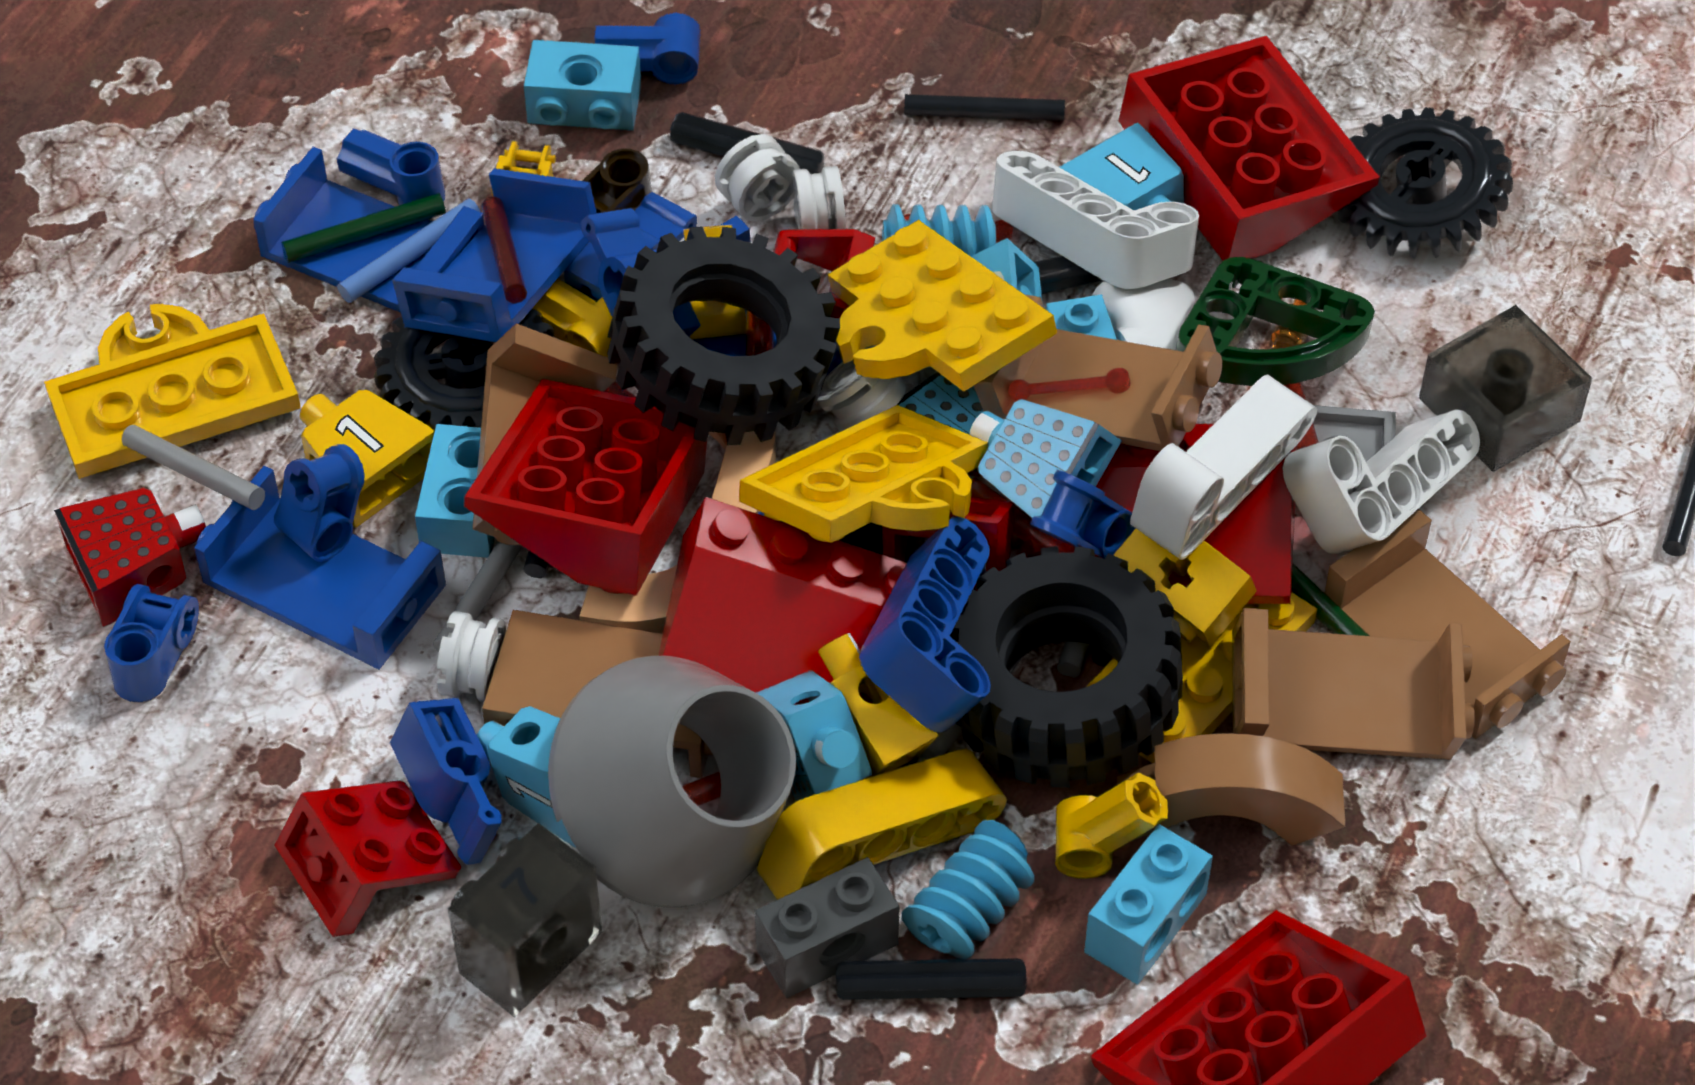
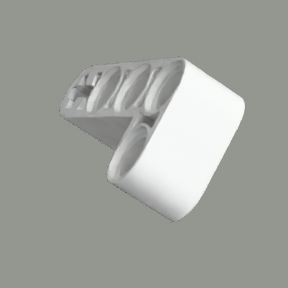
M1010 151L999 155L996 159L992 201L993 213L1103 281L1115 287L1136 289L1191 270L1199 221L1198 211L1193 207L1178 202H1161L1132 210L1034 153Z
M1268 374L1264 375L1187 452L1170 443L1157 454L1147 468L1140 483L1130 524L1180 560L1185 559L1302 440L1316 417L1317 408Z
M1455 409L1405 427L1367 462L1351 439L1345 436H1336L1289 453L1283 465L1284 480L1317 543L1326 552L1338 554L1387 538L1476 456L1480 446L1479 432L1470 415L1463 410Z

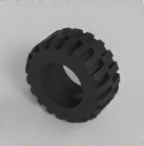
M1058 546L1041 548V555L1027 558L1025 553H1021L1007 559L1006 568L1001 571L993 567L978 578V590H972L950 635L953 640L983 666L991 684L988 695L957 721L956 724L962 727L963 739L973 751L978 753L984 751V758L987 764L1004 773L1010 767L1015 771V779L1023 782L1036 784L1037 779L1041 778L1050 780L1051 787L1070 788V781L1086 779L1087 785L1106 781V773L1116 769L1120 775L1139 765L1138 754L1140 752L1146 756L1154 753V746L1164 742L1163 731L1166 732L1173 728L1179 714L1178 701L1182 698L1183 688L1182 649L1179 622L1174 619L1173 606L1165 593L1159 590L1155 591V581L1145 572L1137 568L1132 573L1129 572L1128 561L1109 553L1103 559L1095 556L1094 549L1076 546L1074 553H1060ZM1068 641L1089 644L1102 649L1118 661L1117 666L1097 683L1079 690L1052 692L1031 687L1010 673L1012 667L1027 653L1041 646L1056 642Z

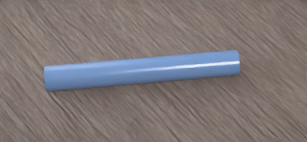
M470 198L466 199L339 283L337 288L342 298L348 303L353 302L403 267H406L427 253L463 206L480 212L477 204Z

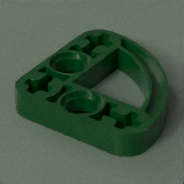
M1231 257L1219 264L1180 328L1176 350L1184 352L1198 325L1209 326L1216 351L1222 357V371L1218 382L1253 386L1261 377L1268 374L1282 385L1299 383L1328 374L1350 361L1369 339L1375 310L1366 298L1254 259ZM1238 284H1242L1239 293L1231 290V288L1237 287ZM1281 299H1298L1306 303V305H1292ZM1209 313H1227L1233 316L1234 319H1219L1211 316ZM1253 317L1317 338L1301 345L1278 349L1236 347Z

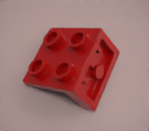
M401 780L301 793L274 844L332 937L354 934L377 890L454 879L461 869L460 863L427 814L420 807L407 784Z

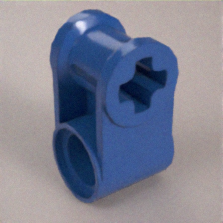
M336 444L326 449L324 455L311 461L299 458L290 462L284 471V484L280 502L274 514V524L311 558L320 563L329 561L340 553L350 541L353 533V520L365 478L363 465L354 450L345 444Z
M1056 470L1053 479L1057 484L1041 516H1034L1030 525L1073 547L1094 549L1095 556L1105 559L1108 553L1114 555L1136 529L1130 524L1132 512L1104 496L1105 492L1071 474Z
M135 584L132 586L125 599L123 609L110 634L106 637L104 644L114 689L121 698L130 702H143L153 699L164 690L183 649L188 646L195 633L199 616L197 598L183 595L180 599L151 593L149 586Z

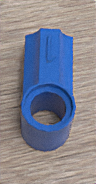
M671 13L660 17L654 26H596L595 44L639 47L641 71H652L653 75L659 80L677 85L693 80L698 73L701 29L699 23L694 18L686 14Z
M355 128L343 139L340 153L337 156L340 172L396 195L399 205L440 193L443 202L445 201V188L439 155L430 144L417 141L400 145L363 129L360 131Z

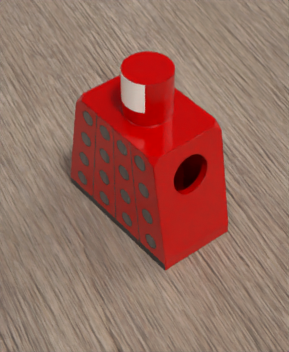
M145 488L54 510L65 547L103 627L117 621L127 594L135 584L149 586L151 593L163 595L183 584L187 576L180 548L197 542L201 532L206 527L196 504L164 516L152 491Z

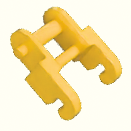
M512 141L509 150H504V155L499 156L496 169L553 177L552 163L555 164L556 156L551 155L550 145H545L542 152L519 150L518 142ZM517 161L539 163L537 170L516 167Z

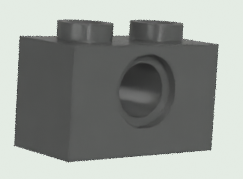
M867 857L755 910L756 950L787 999L835 976L837 964L842 961H866L897 946L899 943V904Z

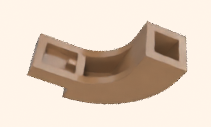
M1232 733L1198 735L1168 741L1154 746L1155 763L1117 777V785L1138 772L1155 780L1160 793L1167 799L1168 816L1167 819L1159 823L1165 828L1198 817L1215 815L1236 816L1251 819L1267 826L1293 846L1345 827L1343 774L1328 761L1312 751L1296 744L1270 737ZM1156 826L1135 839L1151 834Z

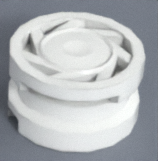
M765 134L752 135L738 142L720 161L715 173V186L728 201L732 202L734 208L745 220L752 222L766 220L779 213L793 199L792 172L793 170H800V167L790 155L785 154L780 144L772 136Z
M823 167L822 172L810 174L807 169L793 170V204L795 222H797L798 228L846 229L843 189L838 167ZM826 195H828V198H829L830 216H829V213H828V201H827V196H826Z
M853 360L846 364L842 362L826 376L817 403L824 411H832L834 414L833 423L841 432L896 406L906 391V385L900 377L880 379L858 375Z
M455 611L447 621V627L454 628V630L447 637L442 636L437 669H442V673L446 675V680L438 678V692L442 696L457 698L461 693L473 694L476 691L477 699L480 702H484L506 633L505 621L501 618L493 617L486 626L484 622L473 620L470 613Z

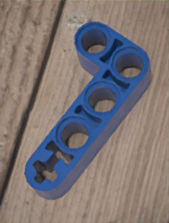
M961 517L949 519L948 527L940 528L910 556L862 646L859 656L861 666L866 675L880 689L922 725L938 733L946 732L988 695L991 687L989 676L983 666L950 637L990 553L989 544L984 534L975 524Z

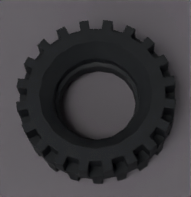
M702 226L691 227L687 240L679 242L672 233L661 236L657 251L654 252L645 246L638 252L634 268L628 266L623 276L608 332V338H611L607 352L609 364H620L616 382L621 390L635 387L638 390L634 405L642 413H645L652 407L664 413L661 426L671 431L675 429L679 422L694 427L693 439L707 442L709 432L725 433L727 445H741L745 432L754 431L760 442L772 439L778 422L788 431L792 430L799 424L803 410L810 413L816 405L837 347L835 342L840 330V319L831 317L836 303L832 293L818 294L816 292L821 276L814 268L802 273L795 267L798 254L789 248L780 255L766 249L769 238L756 234L753 243L736 239V228L723 227L720 237H707ZM690 301H718L743 308L770 326L776 335L777 345L773 349L756 356H729L708 350L685 334L674 320L673 310L677 306Z

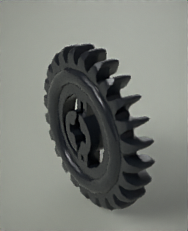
M1425 107L1421 115H1415L1411 108L1402 110L1401 118L1396 119L1392 114L1384 115L1381 117L1382 125L1380 127L1373 123H1368L1362 127L1363 137L1355 135L1349 138L1379 175L1380 179L1377 186L1338 210V217L1342 223L1350 221V232L1353 237L1359 236L1366 230L1367 245L1370 249L1374 248L1381 237L1385 235L1387 252L1390 256L1395 254L1399 243L1404 240L1408 243L1410 257L1413 260L1417 257L1422 241L1428 242L1434 257L1438 258L1440 255L1441 239L1446 237L1451 241L1455 250L1460 252L1462 249V230L1467 231L1475 241L1479 242L1482 238L1481 222L1491 228H1495L1498 221L1497 211L1505 212L1508 208V194L1513 190V178L1510 175L1512 172V161L1505 156L1504 143L1500 140L1492 139V130L1486 126L1476 128L1475 118L1464 116L1457 121L1455 111L1447 109L1440 116H1436L1433 107ZM1403 156L1396 165L1397 187L1391 194H1388L1381 183V177L1389 164L1398 157ZM1453 161L1460 169L1462 178L1456 189L1447 196L1446 167Z
M531 309L519 323V325L555 337L554 328L550 324L542 322L541 312L535 309ZM402 317L395 319L392 322L393 332L385 333L381 337L380 344L382 349L374 356L377 369L374 374L376 387L380 390L381 398L424 424L430 421V428L434 431L436 424L481 428L488 349L494 344H490L489 341L404 327ZM447 340L441 348V353L431 354L437 346ZM445 378V385L439 383L437 380Z

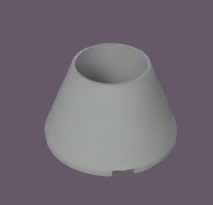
M672 656L640 657L611 667L590 680L571 700L556 727L551 744L548 768L549 793L557 822L563 821L570 839L579 852L576 858L598 881L619 895L638 903L665 908L686 907L715 899L731 891L742 883L758 866L765 845L784 810L792 788L796 770V756L793 739L787 724L779 712L762 696L715 670L691 660ZM678 723L698 734L708 745L717 762L721 777V795L714 816L702 810L689 798L677 777L673 762V740Z

